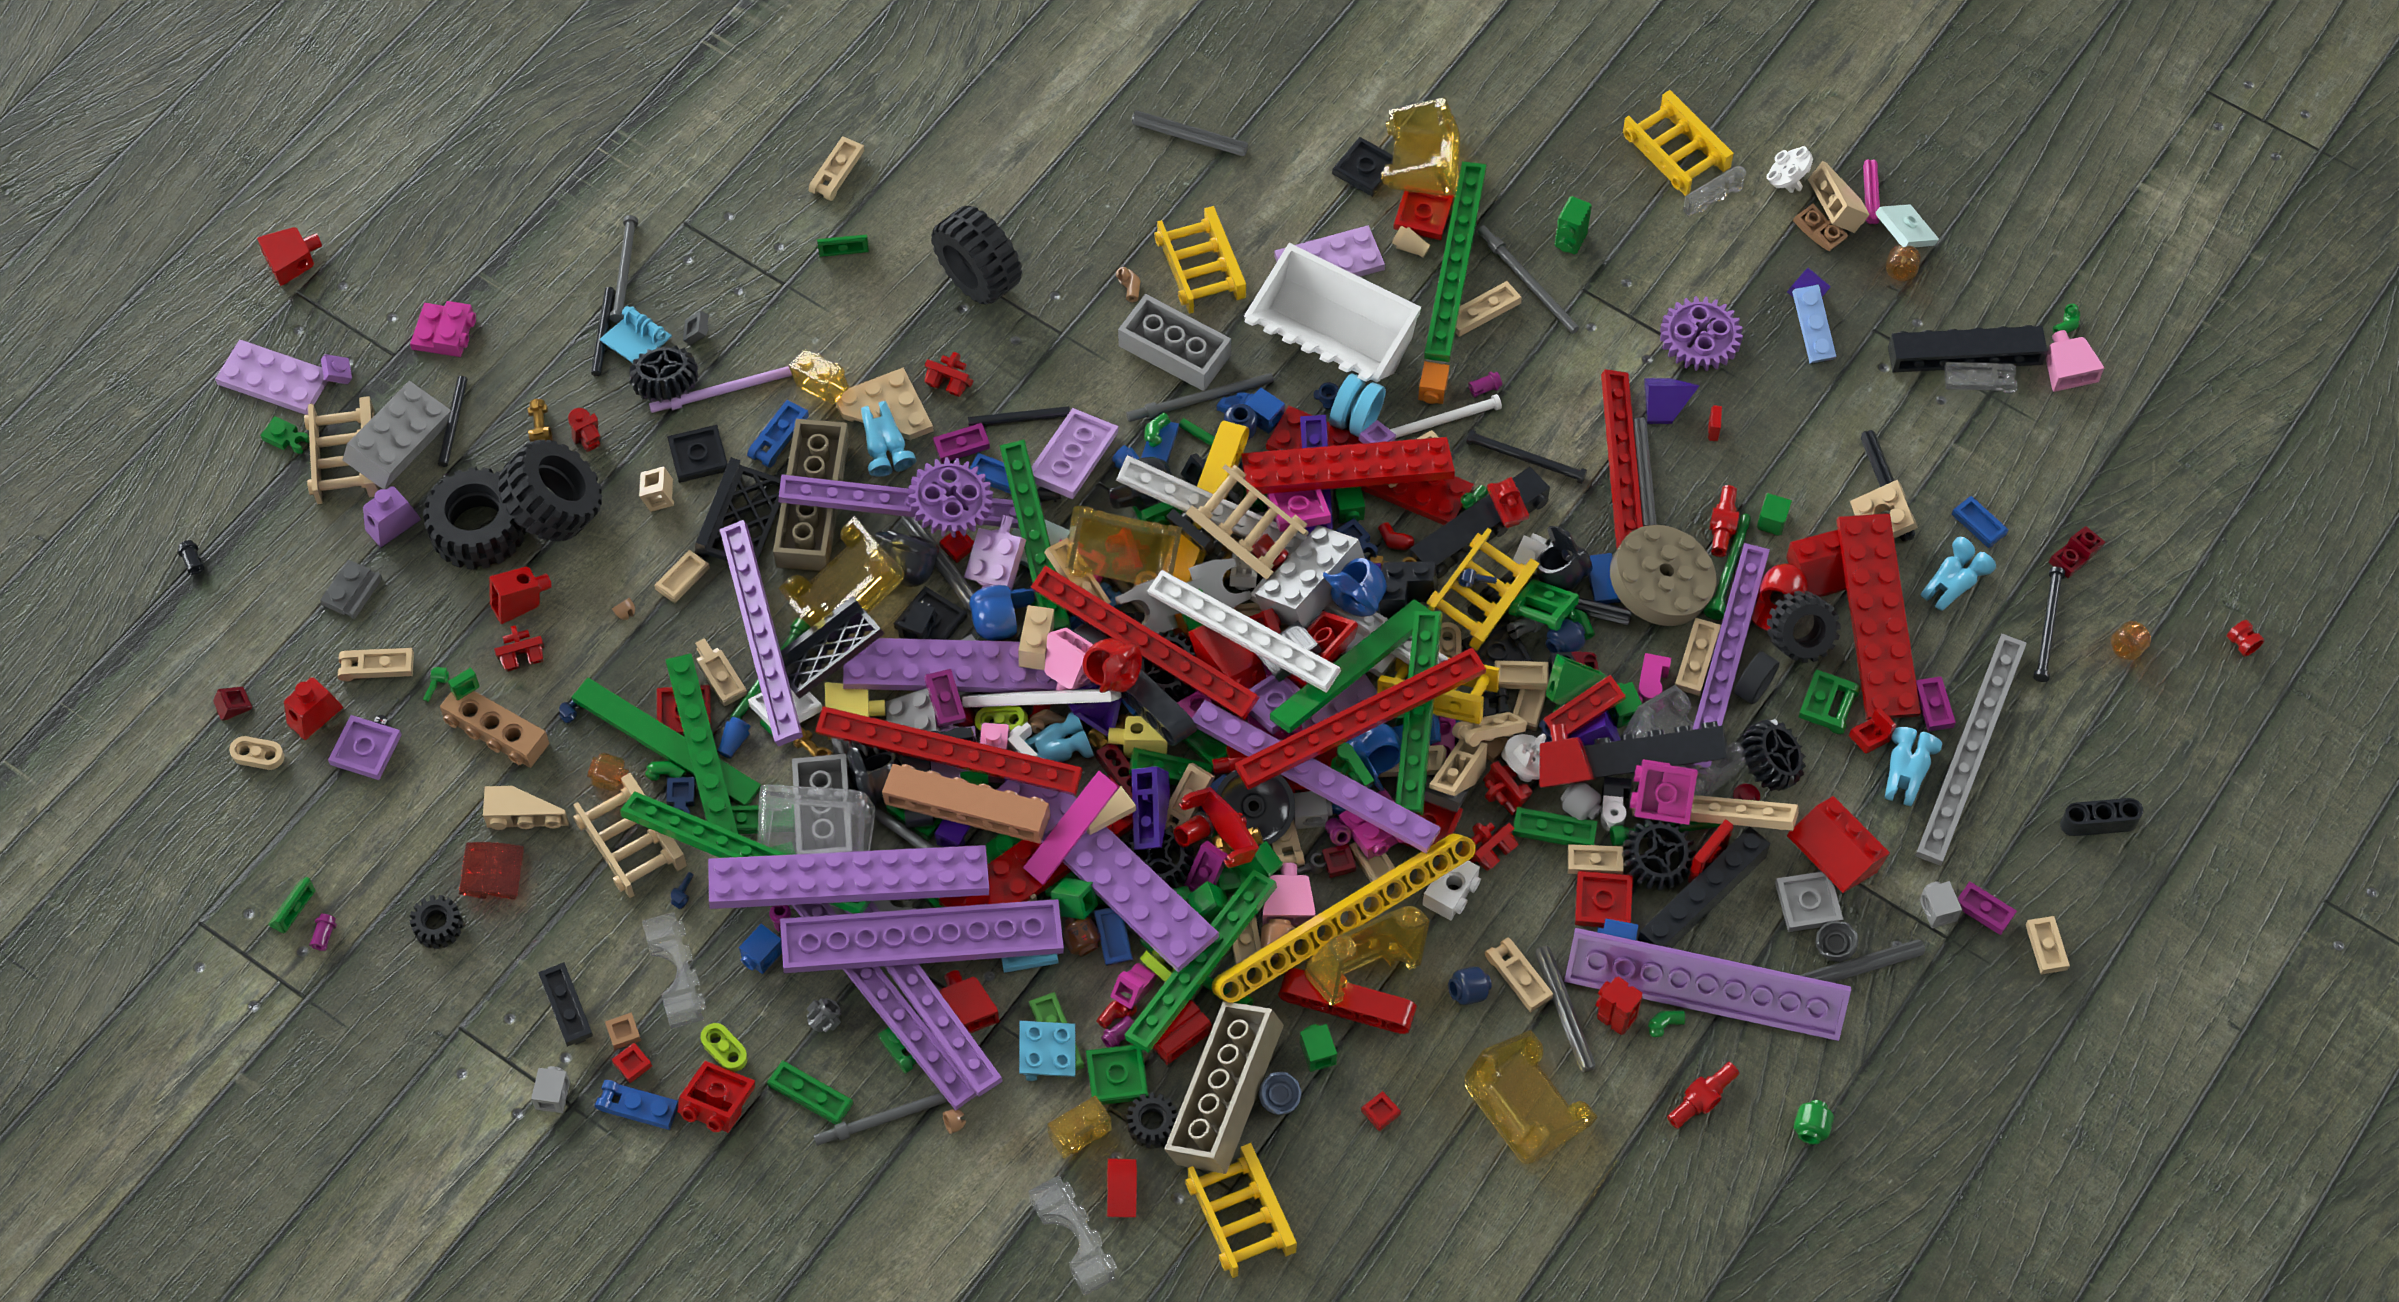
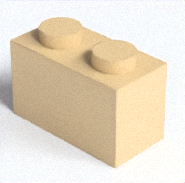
M1027 606L1018 650L1019 667L1045 670L1047 636L1054 629V609Z

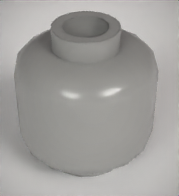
M1584 782L1572 783L1561 797L1563 810L1578 820H1588L1589 818L1594 820L1602 810V807L1599 805L1601 795Z

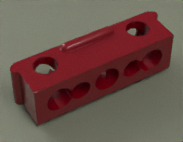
M1108 744L1097 750V756L1095 757L1107 773V777L1109 779L1112 777L1132 799V776L1129 775L1130 763L1116 744ZM1109 759H1114L1116 761V766L1113 765V760Z

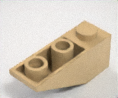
M485 786L483 818L487 828L503 830L506 827L531 829L535 826H546L548 828L569 826L566 812L562 808L514 786Z

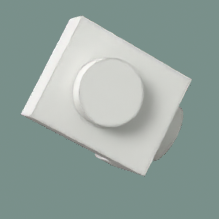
M1532 533L1531 538L1524 535L1513 560L1519 565L1521 563L1526 565L1530 558L1537 561L1540 553L1549 547L1545 544L1547 539Z
M1234 553L1232 554V558L1238 557ZM1239 558L1241 564L1231 568L1230 586H1235L1239 590L1255 588L1258 573Z
M1028 722L1022 727L1020 725L1016 726L1009 733V738L1007 739L1008 746L1011 751L1038 757V754L1025 742L1032 734L1031 725Z

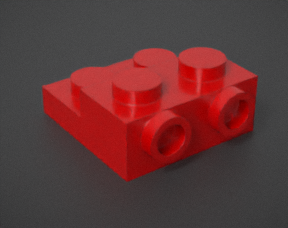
M705 1060L679 1096L678 1113L688 1122L698 1120L705 1123L708 1129L713 1132H720L722 1130L729 1133L741 1115L743 1104L755 1088V1080Z

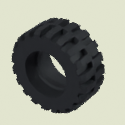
M962 206L933 228L931 243L934 245L933 250L938 257L940 265L943 266L945 273L948 277L950 276L953 283L966 296H969L971 300L979 302V304H992L1020 283L1022 265L1018 260L1017 251L1014 250L1012 242L1005 236L1002 228H999L996 222L989 218L984 211H979L974 206Z
M535 440L525 444L500 472L498 486L499 492H502L500 494L502 504H506V511L516 519L515 522L519 526L522 525L531 535L536 534L538 538L543 540L550 538V541H566L576 536L598 514L602 505L601 484L597 483L598 477L596 473L590 469L591 465L587 461H583L579 453L569 450V447L564 444L558 445L557 441Z
M477 467L468 468L469 471L465 472L458 470L454 472L455 475L444 477L441 480L442 484H436L431 490L432 496L429 495L426 498V508L423 510L424 524L436 553H440L443 560L446 562L452 561L453 566L462 568L463 565H466L467 569L476 570L477 566H482L483 569L490 568V564L497 563L498 565L504 562V558L507 555L511 557L516 552L515 547L522 545L525 540L523 535L527 531L525 527L519 526L515 522L516 519L512 515L508 514L506 504H502L500 498L502 492H499L498 486L500 472L496 471L494 474L492 469L483 468L482 470H477ZM485 506L499 511L489 525L478 530H461L453 526L456 519L463 512L474 507Z

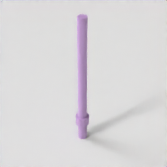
M797 364L689 392V394H682L681 399L675 397L671 399V402L668 399L663 400L661 403L659 401L649 403L651 413L669 408L672 410L679 409L684 404L799 374Z

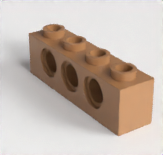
M475 691L460 700H456L451 692L440 705L445 723L453 728L458 726L465 730V733L474 740L480 739L486 742L487 746L497 753L502 751L508 755L510 760L518 765L523 763L531 768L550 744L546 731ZM470 713H476L472 717H467ZM492 725H498L494 729H488ZM519 737L517 741H510L512 738Z

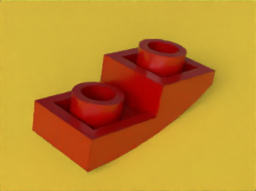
M1108 1159L1107 1217H1136V1159Z

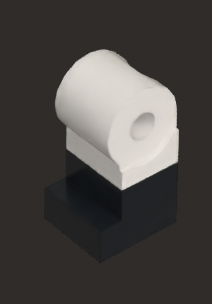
M1604 777L1601 825L1607 831H1610L1611 826L1624 825L1626 809L1623 806V798L1629 799L1632 779Z

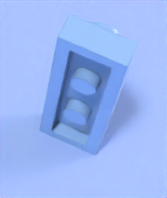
M1819 285L1794 289L1792 293L1809 363L1835 359L1836 353Z

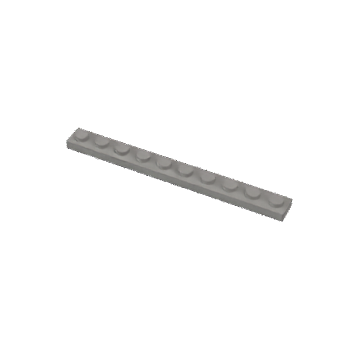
M2001 633L1918 847L1916 857L1940 866L1942 865L2027 644L2026 642Z

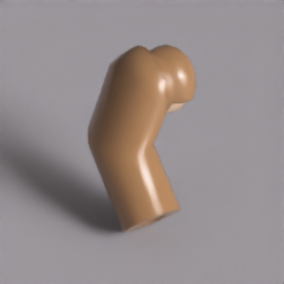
M1121 267L1116 271V277L1127 288L1126 299L1129 302H1137L1140 279L1131 270Z
M1044 709L1032 715L1028 723L1031 725L1033 733H1039L1046 725L1064 723L1066 718L1051 710Z

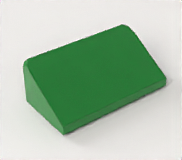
M867 234L817 239L819 257L869 252Z
M305 877L296 884L268 923L270 927L283 934L287 932L315 892L310 878Z

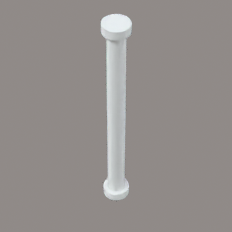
M1497 394L1492 395L1491 399L1390 430L1396 434V438L1493 408L1499 410L1502 408L1501 400Z

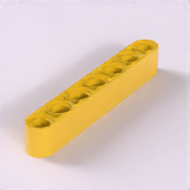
M1224 420L1221 422L1197 487L1214 494L1230 475L1223 469V466L1226 464L1230 468L1234 465L1238 467L1241 453L1244 452L1248 441V427ZM1194 521L1193 525L1197 529L1200 530L1201 528H1203ZM1179 533L1166 572L1185 583L1190 582L1192 577L1189 568L1202 564L1206 554Z

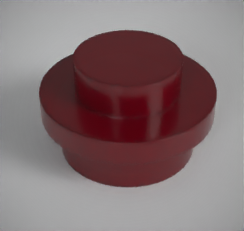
M1740 784L1733 792V799L1760 801V792L1752 784Z

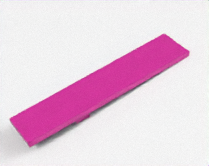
M1098 771L1023 868L1044 885L1120 787L1101 771Z

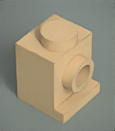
M660 467L641 472L639 497L649 511L652 512L674 506V501L672 500L673 478L666 468Z

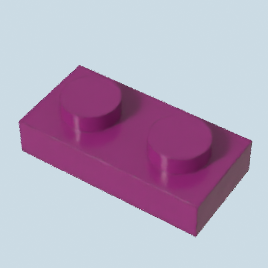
M982 423L933 437L941 464L945 462L946 457H948L949 461H952L956 458H962L990 449V443Z
M947 669L926 674L924 679L938 726L943 727L964 722L966 716L952 670Z
M1942 676L1916 680L1919 704L1928 732L1954 728L1956 722Z
M1209 841L1204 842L1199 849L1184 886H1188L1189 890L1193 892L1207 881L1216 885L1225 866L1224 861L1228 859V854Z
M1970 881L1957 898L1964 913L1999 935H2002L2017 912Z

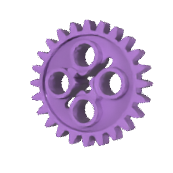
M1695 296L1693 303H1690L1685 298L1683 306L1676 302L1675 308H1669L1667 315L1663 316L1660 328V341L1664 342L1663 350L1669 349L1668 357L1677 356L1675 363L1678 364L1682 360L1685 361V368H1688L1690 364H1694L1695 371L1699 369L1700 365H1703L1705 371H1708L1709 365L1718 369L1719 362L1727 365L1728 358L1734 359L1735 353L1739 352L1743 335H1741L1742 326H1738L1740 319L1733 318L1734 310L1726 312L1727 304L1719 307L1717 306V299L1711 304L1708 303L1707 297L1704 298L1703 302H1699V299Z
M948 457L945 458L944 464L935 459L934 467L926 463L925 471L918 469L917 477H912L911 485H909L908 494L910 495H908L907 502L911 504L910 513L916 512L915 521L923 519L922 528L931 525L932 534L937 529L941 530L942 537L945 536L947 531L951 532L952 537H955L956 531H960L965 536L967 528L974 532L976 524L982 526L984 518L989 517V509L992 508L993 491H989L991 483L984 482L986 475H977V466L971 470L968 469V461L963 466L959 465V458H956L954 464H950ZM944 480H951L953 482L947 483ZM964 495H971L973 498H966ZM932 496V497H935L936 499H935V500H930V499H928L927 497ZM947 512H955L957 515H950Z

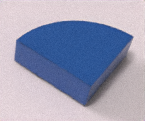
M1239 392L1237 395L1224 397L1217 404V410L1225 413L1233 405L1244 404L1250 394Z

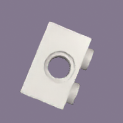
M1466 861L1430 883L1424 893L1423 906L1451 921L1456 913L1461 914L1468 901L1465 899L1468 893H1474L1481 881V878L1478 877L1480 867L1470 861ZM1457 885L1459 889L1451 890L1447 886Z

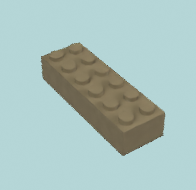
M796 419L786 475L843 481L849 445L847 423ZM781 503L773 549L776 567L828 572L838 509Z
M1223 1001L1164 1149L1176 1165L1184 1167L1193 1166L1195 1169L1222 1174L1227 1173L1284 1026L1272 1009Z

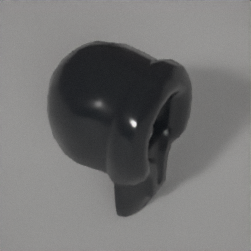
M1156 457L1137 459L1172 475L1169 465L1162 459ZM1127 485L1109 490L1110 504L1114 509L1135 506L1137 510L1142 512V510L1162 502Z
M1549 526L1547 529L1551 542L1550 546L1542 551L1536 562L1539 563L1536 569L1537 576L1543 583L1571 591L1577 587L1584 577L1591 573L1593 569L1591 558L1584 548L1576 545L1571 533L1558 526Z
M892 530L875 533L874 536L892 543V548L887 558L886 573L893 581L908 587H916L925 584L930 579L936 557L939 555L937 544L918 536H907Z
M850 741L847 753L850 764L848 774L859 801L867 808L883 803L882 791L892 764L901 766L899 759L893 753L884 752L862 760L859 750L854 748Z

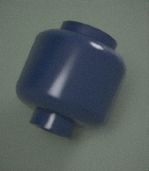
M1236 404L1227 409L1224 414V421L1248 427V440L1251 439L1257 429L1255 411L1246 404Z
M1564 619L1558 631L1548 630L1546 646L1551 653L1577 652L1585 645V630L1579 622Z
M1476 966L1455 971L1448 982L1450 996L1461 1005H1470L1484 1001L1492 987L1489 975Z

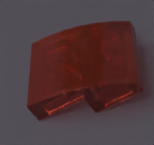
M494 842L466 843L459 894L486 899L488 895L515 900L518 894L524 846Z

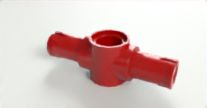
M1731 485L1723 486L1720 502L1716 508L1713 507L1709 530L1712 531L1714 536L1711 553L1716 557L1726 556L1729 539L1736 533L1739 512H1736L1735 507L1737 489Z
M1727 1062L1712 1077L1707 1076L1704 1079L1701 1076L1697 1078L1686 1089L1684 1101L1667 1115L1671 1125L1679 1129L1695 1114L1699 1115L1701 1112L1707 1114L1722 1099L1723 1089L1740 1074L1739 1070L1731 1062Z

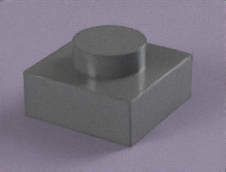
M699 311L685 320L684 342L692 345L706 336L708 332V314Z

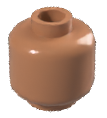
M1269 919V923L1264 924L1261 928V949L1295 929L1291 925V921ZM1278 953L1274 954L1271 960H1279Z

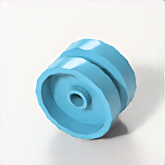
M1351 373L1344 380L1337 393L1331 409L1329 424L1340 430L1349 426L1350 433L1359 437L1361 432L1377 420L1384 402L1386 389L1384 386L1374 382L1366 386L1365 381L1357 378L1358 375Z

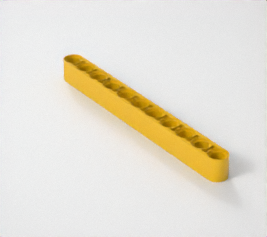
M1448 835L1433 844L1427 853L1420 852L1219 974L1212 982L1213 993L1229 1003L1242 999L1470 860L1475 853L1476 847L1474 842L1463 835ZM1462 841L1463 848L1457 854L1455 847L1458 842ZM1436 855H1439L1440 863L1434 868L1432 864L1433 859ZM1413 869H1416L1417 877L1411 882L1409 878L1410 873ZM1390 883H1394V891L1388 896L1386 892L1387 887ZM1367 897H1371V905L1365 910L1363 903ZM1344 911H1348L1347 921L1341 924V914ZM1325 925L1324 935L1318 938V928ZM1301 939L1302 947L1299 951L1295 952L1294 944L1297 940ZM1278 953V963L1274 966H1271V957L1274 954ZM1255 967L1256 974L1254 978L1247 980L1248 970ZM1232 982L1231 992L1224 995L1223 988L1225 984Z

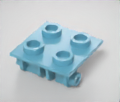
M626 306L622 311L624 319L601 337L600 341L633 363L634 359L639 358L640 353L646 354L647 349L654 350L657 346L660 348L672 335L666 332L662 326L653 323V320L647 318L645 314H640L633 306Z
M1020 1021L1019 1074L1025 1075L1028 1081L1037 1080L1038 1075L1075 1077V1024Z

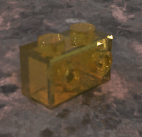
M804 349L789 365V369L798 387L832 405L849 389L844 369L836 362L831 363L825 360L818 353L814 354Z
M1095 1095L1047 1124L1048 1136L1064 1159L1070 1154L1079 1152L1087 1144L1104 1137L1111 1131V1117Z

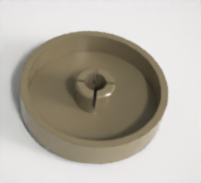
M1664 525L1640 527L1625 537L1611 560L1610 578L1618 598L1635 615L1654 624L1677 626L1692 621L1703 611L1715 592L1716 571L1712 559L1693 536L1676 528Z

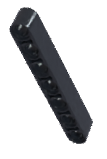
M1086 622L1072 630L1092 644L1100 640L1109 639L1101 631ZM1142 670L1136 683L1129 690L1121 692V698L1170 745H1177L1197 731L1190 715Z

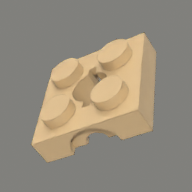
M1898 480L1850 501L1855 516L1880 514L1884 510H1891L1890 516L1894 538L1918 528L1905 500L1902 485Z

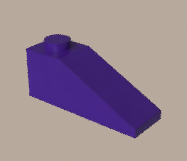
M1157 766L1132 769V799L1136 805V811L1133 812L1134 850L1162 848L1170 802L1169 772Z

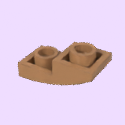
M1811 204L1793 219L1794 223L1808 237L1828 251L1848 238L1844 230L1833 225L1830 220H1827L1814 204Z

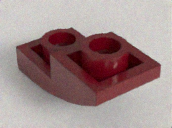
M2085 526L2074 534L2063 548L2052 555L2048 563L2053 567L2063 568L2065 570V577L2069 579L2104 546L2105 541Z

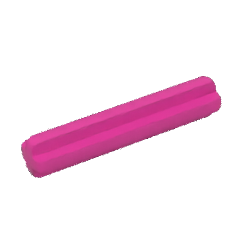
M1868 159L1863 165L1865 207L1870 214L1866 222L1868 224H1878L1880 219L1875 213L1880 207L1878 164L1876 160Z

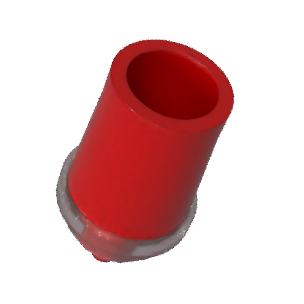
M1198 812L1191 819L1174 829V837L1179 845L1186 847L1199 840L1211 837L1215 827L1206 813Z

